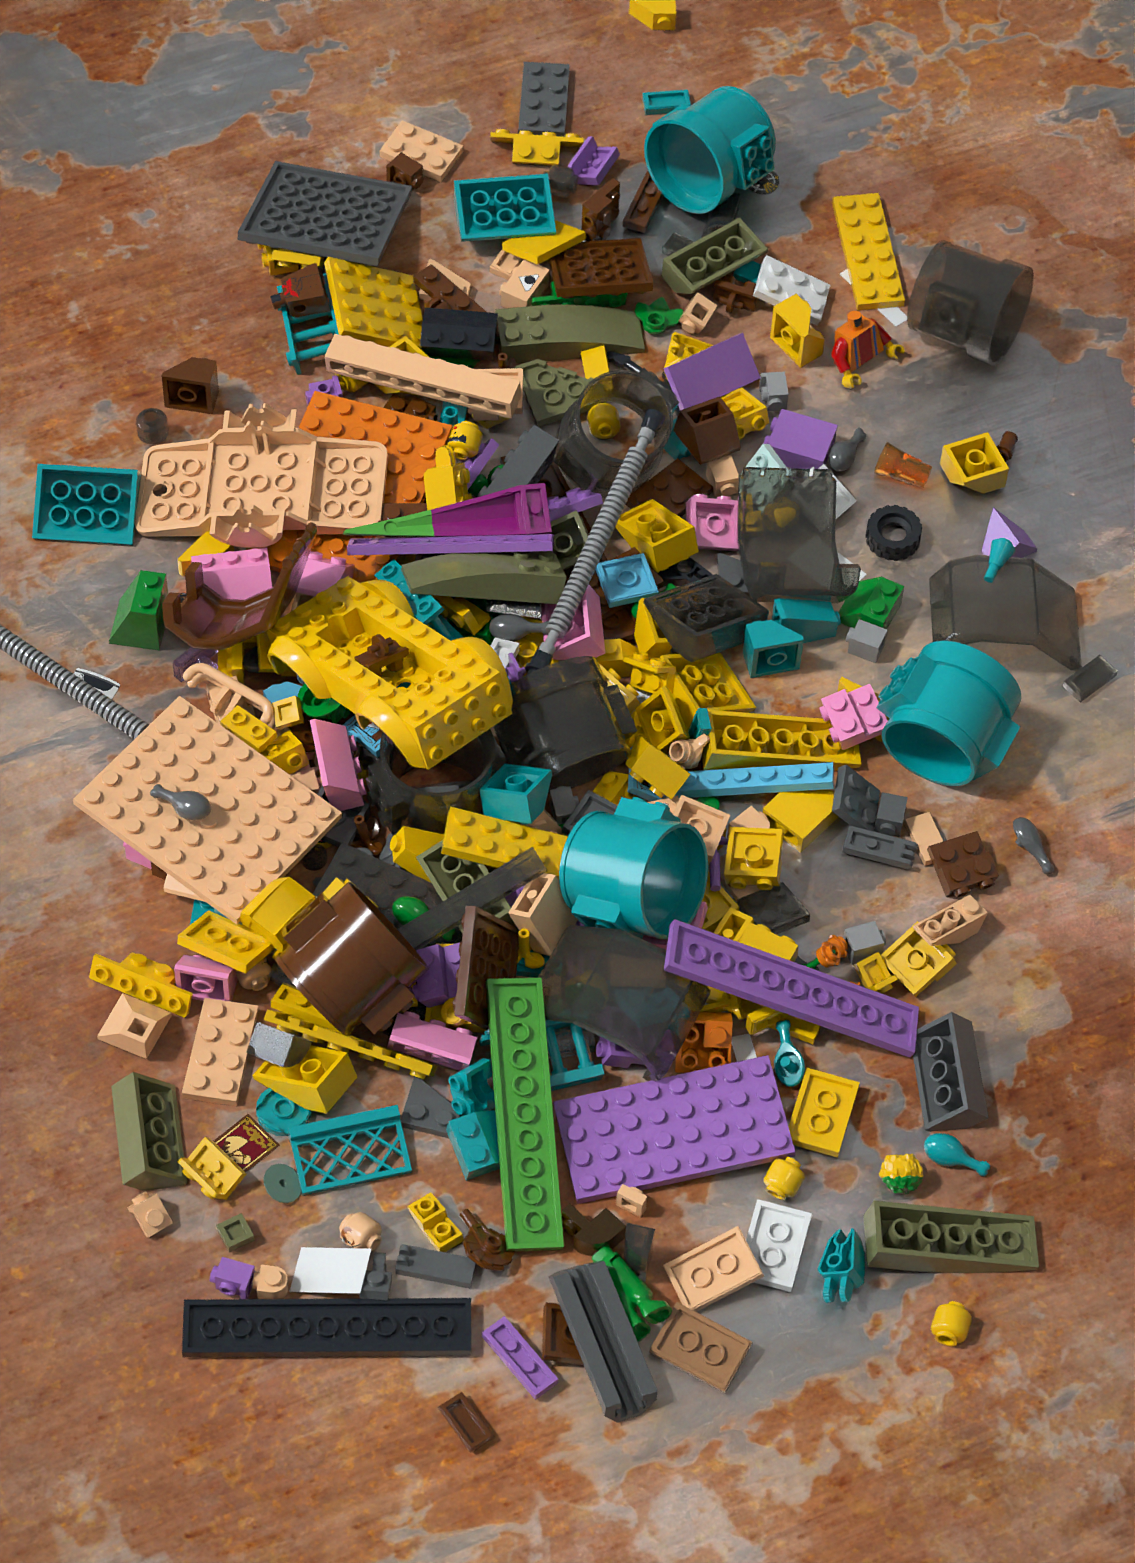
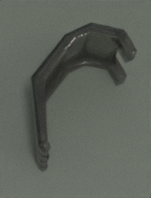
M743 467L742 475H738L737 545L744 583L754 601L774 602V599L786 598L842 603L857 590L861 567L859 564L839 563L835 543L837 481L832 477V469H814L813 475L809 476L810 468H790L788 476H786V468L766 467L764 475H761V467Z
M973 555L950 560L929 578L933 642L952 641L965 645L978 642L1033 645L1069 670H1082L1076 592L1072 586L1034 559L1010 557L1004 566L998 570L993 583L984 580L989 567L990 555Z
M570 925L565 929L557 943L558 946L554 948L546 962L545 969L538 976V978H542L545 1020L573 1023L622 1046L640 1058L647 1067L642 1078L647 1081H659L668 1072L705 1005L711 990L707 985L665 971L666 950L622 929Z

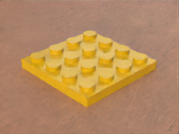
M333 257L326 259L324 265L339 335L351 336L354 339L366 342L371 341L386 347L391 346L406 336L420 348L423 318L415 283L413 282V275L366 266Z

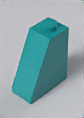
M786 598L774 599L772 620L802 635L804 643L836 637L837 628L841 625L838 611H834L831 602Z

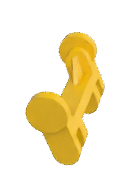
M727 992L722 994L723 1001L705 1005L703 999L697 1000V1008H695L693 1001L688 1002L689 1015L700 1012L729 1011L737 1015L739 1020L744 1019L740 997L733 995L731 999L730 994Z

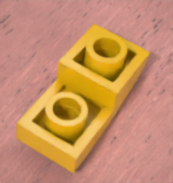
M605 346L581 351L585 378L589 379L591 377L599 380L604 392L614 390Z
M431 1192L407 1206L412 1217L437 1251L447 1252L463 1242V1234L448 1218L446 1209Z

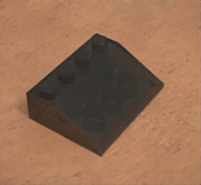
M718 574L644 599L645 606L672 648L690 662L743 644L746 624L754 621H766L769 614L768 609Z

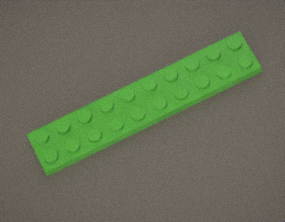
M542 978L487 979V1007L506 1250H562L564 1248Z

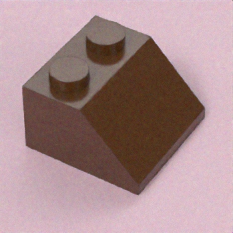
M191 357L162 373L164 406L172 409L213 414L219 393L217 362L207 358Z

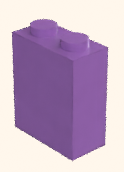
M781 409L778 418L774 417L770 427V431H772L771 436L766 435L763 444H770L786 467L803 472H808L812 467L817 470L823 464L826 466L830 448L836 441L838 425Z

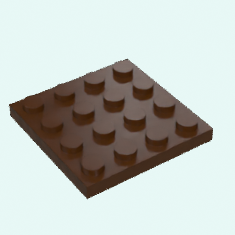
M641 238L584 241L548 259L557 297L573 298L574 296L585 295L595 297L601 294L616 296L622 293L634 292L636 294H643L653 291V280Z
M466 906L461 922L463 936L459 944L460 965L456 972L457 993L453 999L454 1015L489 1030L486 980L516 978L519 929L477 906Z

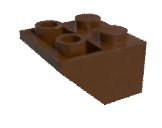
M720 396L679 411L673 431L700 465L740 451L741 445L734 414Z

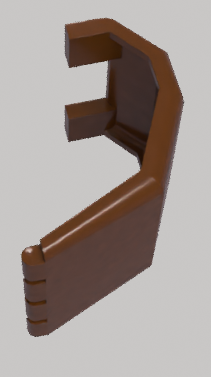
M313 522L307 524L303 536L299 537L294 543L293 552L282 561V570L275 586L245 600L224 599L204 584L202 562H192L185 571L187 596L181 603L180 593L172 592L162 602L165 627L193 649L225 650L273 629L296 594L317 534L316 524Z

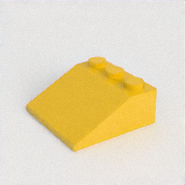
M719 650L661 655L660 658L665 659L666 664L676 667L673 695L687 730L698 708L750 713L756 709L753 701Z

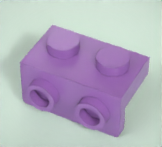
M588 137L569 163L568 168L576 184L599 185L620 153L617 147H598L594 137Z

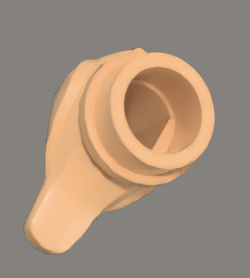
M703 734L696 739L674 741L669 748L670 758L680 764L685 770L696 768L701 760L703 748L710 740L709 736Z

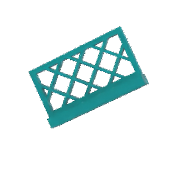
M398 1105L288 1127L289 1141L292 1147L302 1196L412 1173ZM396 1127L398 1137L392 1145L379 1137L384 1129ZM365 1134L372 1139L365 1151L352 1143L356 1135ZM337 1139L345 1144L338 1156L324 1149L329 1141ZM375 1142L389 1149L382 1161L368 1153ZM398 1143L400 1144V1149H401V1150H399L398 1148H396V1146H397ZM310 1145L318 1151L309 1162L299 1155L298 1147ZM348 1147L361 1154L355 1166L341 1159ZM394 1152L403 1158L404 1167L392 1168L385 1164L391 1153ZM321 1153L334 1160L327 1172L314 1165ZM365 1157L378 1165L374 1173L365 1174L358 1170ZM338 1163L351 1171L346 1179L338 1180L330 1175ZM302 1164L307 1166L304 1171L302 1168ZM310 1169L323 1176L318 1185L306 1186L305 1176Z

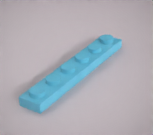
M832 762L687 771L691 775L676 795L679 798L681 795L691 798L834 789V764Z

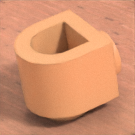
M261 1265L260 1273L254 1272L252 1289L257 1290V1298L283 1299L287 1295L288 1279L286 1272L282 1268Z

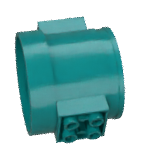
M732 86L719 87L691 106L681 104L654 122L645 138V161L654 183L670 202L691 213L701 214L711 211L727 200L736 188L746 190L775 169L773 156L776 149V137L769 116L754 97L744 90Z
M935 641L924 646L916 658H909L903 666L898 665L890 675L892 680L880 692L878 697L881 700L876 708L889 717V721L882 730V740L886 749L896 761L912 773L926 780L947 786L965 785L1000 766L1020 729V726L1011 719L1022 698L1017 681L1003 665L986 653L971 646L952 641Z
M621 797L614 814L604 811H592L583 816L571 830L564 845L560 861V889L566 905L571 909V913L595 936L639 946L644 935L668 939L670 924L674 919L690 924L701 905L707 884V849L699 831L692 825L681 823L682 820L669 811L670 807L661 802L651 804L638 797H633V799Z

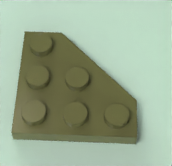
M539 359L515 366V368H523V391L538 427L589 411L597 404L607 403L605 393L600 381L597 379L580 377L577 375V372L562 367L554 368L547 365V362Z

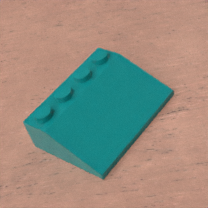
M548 174L454 180V204L461 242L556 235Z
M38 464L32 539L133 545L141 473L135 469Z

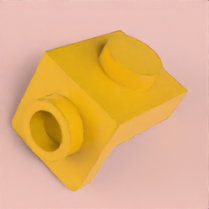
M879 952L853 964L863 986L881 994L892 989L891 983L898 980L896 974L890 975Z

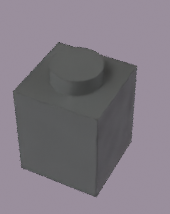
M882 792L874 832L900 837L908 797Z

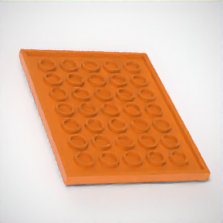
M314 391L299 425L300 429L316 437L382 443L388 451L384 503H424L426 494L423 474L427 469L436 466L435 451L439 447L447 445L453 427L449 424ZM283 530L282 537L278 542L270 546L261 547L267 548L270 570L281 572L282 561L293 552V545L299 537L303 536L304 530ZM319 534L316 535L311 548L312 552L322 553V558L341 557L347 559L346 563L354 564L352 578L359 583L376 580L377 578L374 575L393 559L399 563L402 554L347 555V545L350 539L376 538V536Z

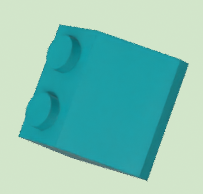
M773 620L754 621L746 624L743 657L750 678L800 669L804 643L803 636Z
M504 764L480 789L484 815L507 821H515L520 824H532L544 811L552 770Z
M495 1110L473 1112L448 1122L446 1131L466 1181L500 1169Z

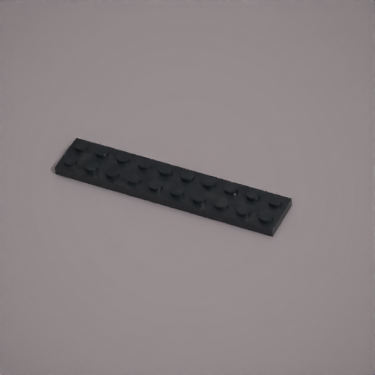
M364 1298L184 1300L182 1357L471 1355V1298H388V1301Z

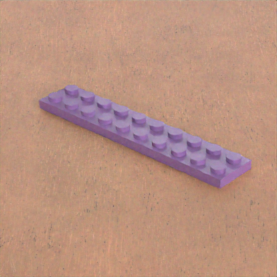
M676 919L670 924L664 965L665 971L909 1058L915 1053L919 1007Z

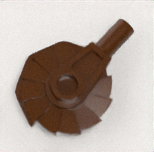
M464 1209L459 1216L470 1229L468 1235L463 1240L467 1257L483 1269L503 1271L504 1266L512 1262L515 1251L506 1250L505 1235L491 1228L488 1229L484 1223H478L470 1210Z

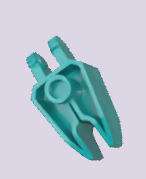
M851 1228L847 1237L841 1229H838L829 1238L817 1270L825 1280L823 1298L826 1303L834 1301L837 1290H839L842 1302H850L853 1289H857L864 1284L865 1251L862 1240L854 1228Z

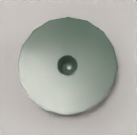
M278 1163L271 1165L266 1170L264 1186L267 1193L274 1200L281 1203H290L299 1197L301 1193L298 1174L293 1168L286 1164Z

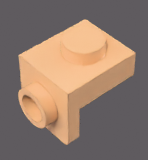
M143 1192L132 1199L133 1204L127 1207L129 1212L133 1213L146 1237L154 1235L173 1223L157 1193L148 1195L147 1192Z

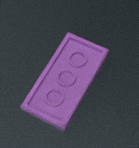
M743 333L663 368L680 410L719 396L721 397L760 379Z

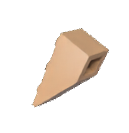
M968 895L915 924L913 929L930 946L961 943L979 932L988 912L971 895Z

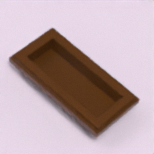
M463 1392L438 1406V1409L470 1453L495 1438Z

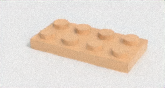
M204 998L182 1089V1098L237 1106L259 1012L257 1005Z

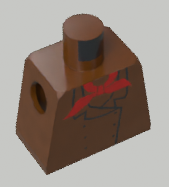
M313 263L283 277L281 283L284 292L270 296L275 310L288 306L294 318L331 311L323 278L317 263Z

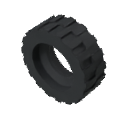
M886 505L883 508H878L868 519L865 537L867 538V546L869 545L870 550L876 556L883 557L885 560L899 561V559H907L908 556H912L915 550L919 548L922 524H920L919 517L912 510L910 511L904 506ZM886 525H897L905 529L906 536L903 540L892 541L884 538L881 531Z

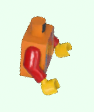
M859 311L849 312L847 314L848 321L836 329L834 346L831 352V356L840 374H844L842 384L846 388H854V385L861 384L860 375L851 374V372L884 351V345L887 347L886 355L889 358L898 359L894 353L895 349L898 353H905L902 345L893 344L890 341L892 339L891 336L876 320L863 316Z

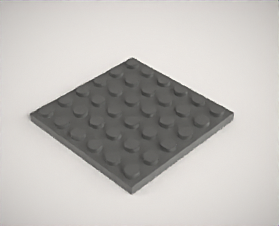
M275 161L238 230L237 240L246 241L249 244L267 245L271 248L288 249L297 253L304 252L320 257H333L358 262L366 266H378L409 201L412 186Z

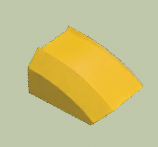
M291 877L275 879L240 913V922L252 928L282 953L288 945L287 941L283 938L282 929L315 899V896Z

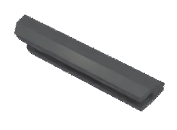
M605 1261L577 1265L548 1276L604 1416L617 1423L631 1417L641 1416L657 1400L658 1391Z

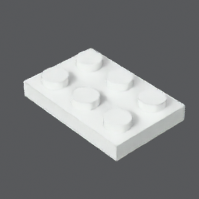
M766 255L762 261L753 296L775 306L790 296L797 294L801 299L806 300L811 307L810 323L818 325L822 318L830 284Z
M757 1199L746 1241L764 1277L754 1283L788 1292L792 1291L812 1213Z

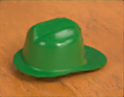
M306 684L299 690L298 697L300 698L302 709L308 716L315 719L330 720L331 713L341 706L333 698H316Z

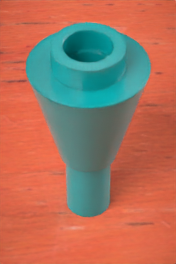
M999 538L992 540L989 567L984 576L986 582L993 583L998 570L1015 553V547L1008 539Z

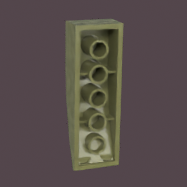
M539 305L495 309V313H498L496 336L498 337L499 354L506 353L508 360L514 358L516 364L527 363L536 359L555 361L582 358L581 351L603 345L605 346L606 353L609 351L620 354L645 352L640 320L634 311L589 305Z
M550 551L451 553L403 564L401 567L410 593L557 604L566 581V575L556 554Z
M873 1201L863 1215L867 1267L939 1273H993L1037 1270L1039 1268L1034 1216Z

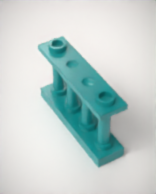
M326 273L323 274L324 286L331 311L294 318L290 315L288 306L278 309V311L282 310L290 352H286L289 366H294L297 375L302 374L300 361L325 355L330 345L329 343L297 352V342L331 333L332 335H339ZM282 285L277 286L278 293L284 292ZM326 315L333 318L327 325L297 333L293 332L292 324Z
M395 559L374 575L378 580L392 582L401 590L417 620L450 641L463 638L440 614L444 611V608L431 595L410 593L401 570L402 566Z
M580 1009L565 1012L564 1017L545 1021L547 1048L553 1067L552 1075H550L551 1091L602 1080L604 1076L602 1064L594 1065V1062L590 1061L581 1023H586L589 1018L588 1011L580 1012ZM570 1026L580 1063L578 1069L568 1071L567 1068H564L555 1029ZM489 1030L484 1032L485 1035H481L479 1041L481 1047L490 1045Z

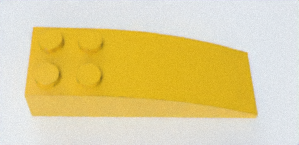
M708 710L712 730L708 735L710 740L702 752L703 770L832 762L834 764V771L844 765H848L850 768L861 766L859 744L842 750L840 743H834L830 735L829 729L832 728L830 721L824 722L821 718Z

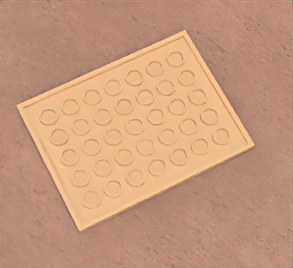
M181 696L172 702L73 798L75 806L235 924L240 922V913L268 884L275 879L283 878L342 818L341 811ZM156 784H160L164 789L173 792H199L209 800L211 812L208 816L199 820L184 819L175 812L170 802L161 798H153L150 792Z

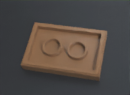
M676 1302L671 1315L665 1321L649 1353L725 1394L749 1352L752 1341Z

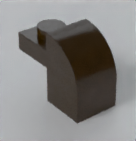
M571 1204L562 1210V1227L570 1236H574L573 1249L583 1255L593 1256L602 1247L607 1245L614 1249L625 1239L626 1225L607 1208L591 1221L585 1218Z

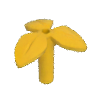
M525 928L520 929L518 932V962L521 958H524L526 967H542L545 964L543 956L540 953L530 952L532 949L530 947L529 931Z

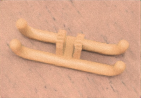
M205 663L191 665L183 673V679L188 681L187 685L189 688H195L203 680L210 681L221 688L210 706V711L215 714L218 713L231 695H234L223 717L230 713L237 705L241 707L245 701L262 711L263 714L260 721L274 730L276 725L271 701L263 695Z

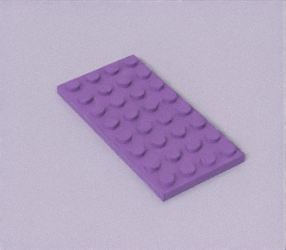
M769 1055L553 1102L577 1204L617 1196V1192L622 1184L628 1187H636L639 1190H645L769 1163L775 1159L795 1157L794 1145Z

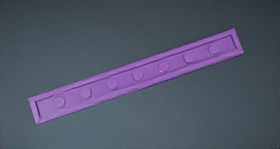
M554 535L356 538L349 540L347 555L553 551Z

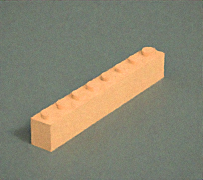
M335 334L324 356L328 372L511 419L522 396L520 381L512 377H503L492 374L489 371H480L465 365L448 363L442 359H433L418 353L401 351L395 347L389 348L377 345L374 342L354 339L351 336Z

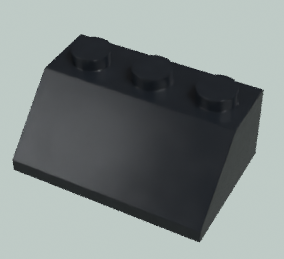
M425 307L420 349L428 356L494 361L498 313Z

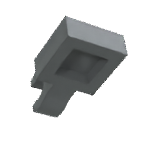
M374 1253L372 1271L366 1270L361 1292L359 1293L360 1298L388 1301L392 1283V1272H386V1253Z

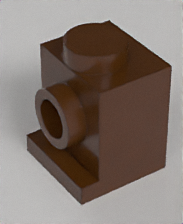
M401 152L386 165L387 182L394 181L398 184L412 186L413 191L423 183V165Z

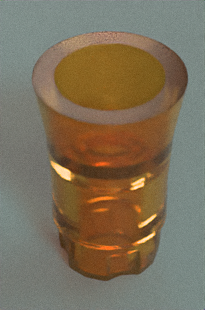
M887 442L878 459L874 474L887 476L909 485L914 484L924 488L930 476L932 466L922 463L923 460L913 457Z

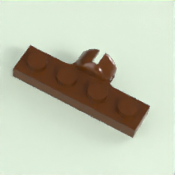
M432 264L413 276V282L432 298L424 304L426 308L487 312Z

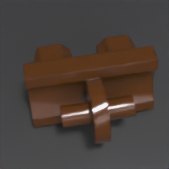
M725 275L721 280L718 279L714 283L713 300L726 305V313L731 314L734 308L753 312L756 307L757 298L753 296L756 283L747 281L742 287L736 285L734 276Z
M377 634L372 637V645L367 647V651L354 657L355 661L382 678L381 668L384 666L391 672L403 669V658L409 656V649L401 647L391 637L385 639L381 634Z

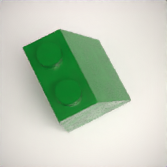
M140 570L119 600L109 644L160 651L165 631L162 602L168 596L166 573Z

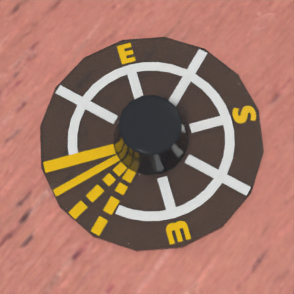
M771 171L748 189L757 194H769L778 188L780 183L779 177L774 171Z

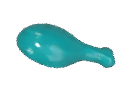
M778 1021L776 1029L779 1031L781 1044L774 1059V1070L781 1083L788 1087H794L804 1077L805 1062L802 1054L791 1042L789 1032L791 1027L790 1021Z
M935 1133L927 1137L924 1142L925 1153L938 1165L946 1167L963 1165L975 1170L983 1177L987 1175L990 1169V1164L987 1161H978L970 1157L960 1141L952 1135Z

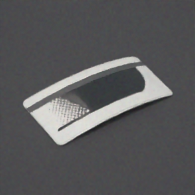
M77 668L73 673L110 699L114 697L120 687V684L116 681L88 670Z

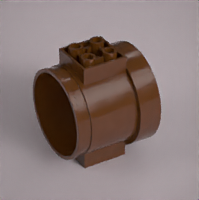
M347 882L330 899L322 892L282 929L283 938L288 943L287 948L281 954L278 953L275 956L276 962L297 989L338 1031L347 1037L352 1033V1030L362 1023L373 1034L378 1030L381 1032L385 1031L393 1023L391 1018L399 1011L401 1013L406 1012L413 1005L414 1001L412 999L415 995L411 986L429 970L426 962L408 940L351 882Z

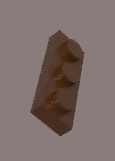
M649 171L646 172L623 219V227L642 233L646 232L663 196L654 183Z

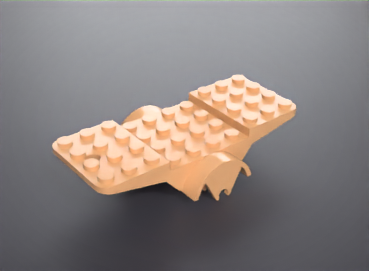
M266 403L263 404V409H257L253 404H249L242 418L227 410L224 414L223 429H219L209 439L155 445L145 452L135 528L140 535L147 537L202 536L206 531H210V535L220 542L242 548L270 546L281 539L283 530L306 531V526L310 522L315 523L317 526L316 535L343 534L346 529L381 521L388 451L382 443L375 441L316 437L300 428H295L296 409H292L290 415L285 417ZM162 486L167 488V492L160 497L154 495V491L159 490Z

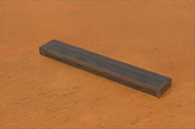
M531 847L398 930L415 950H419L462 924V917L465 914L466 906H477L485 910L547 872V869L534 848Z

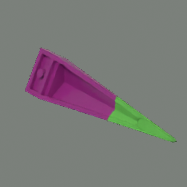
M545 483L519 485L451 505L346 529L343 534L446 537L551 534L552 530Z

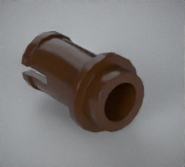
M1011 431L1003 433L999 445L996 446L1005 462L1012 458V450L1018 441V436Z

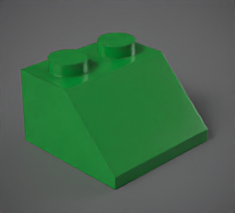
M884 577L857 581L838 612L841 624L855 628L860 619L887 629L901 606L904 586Z

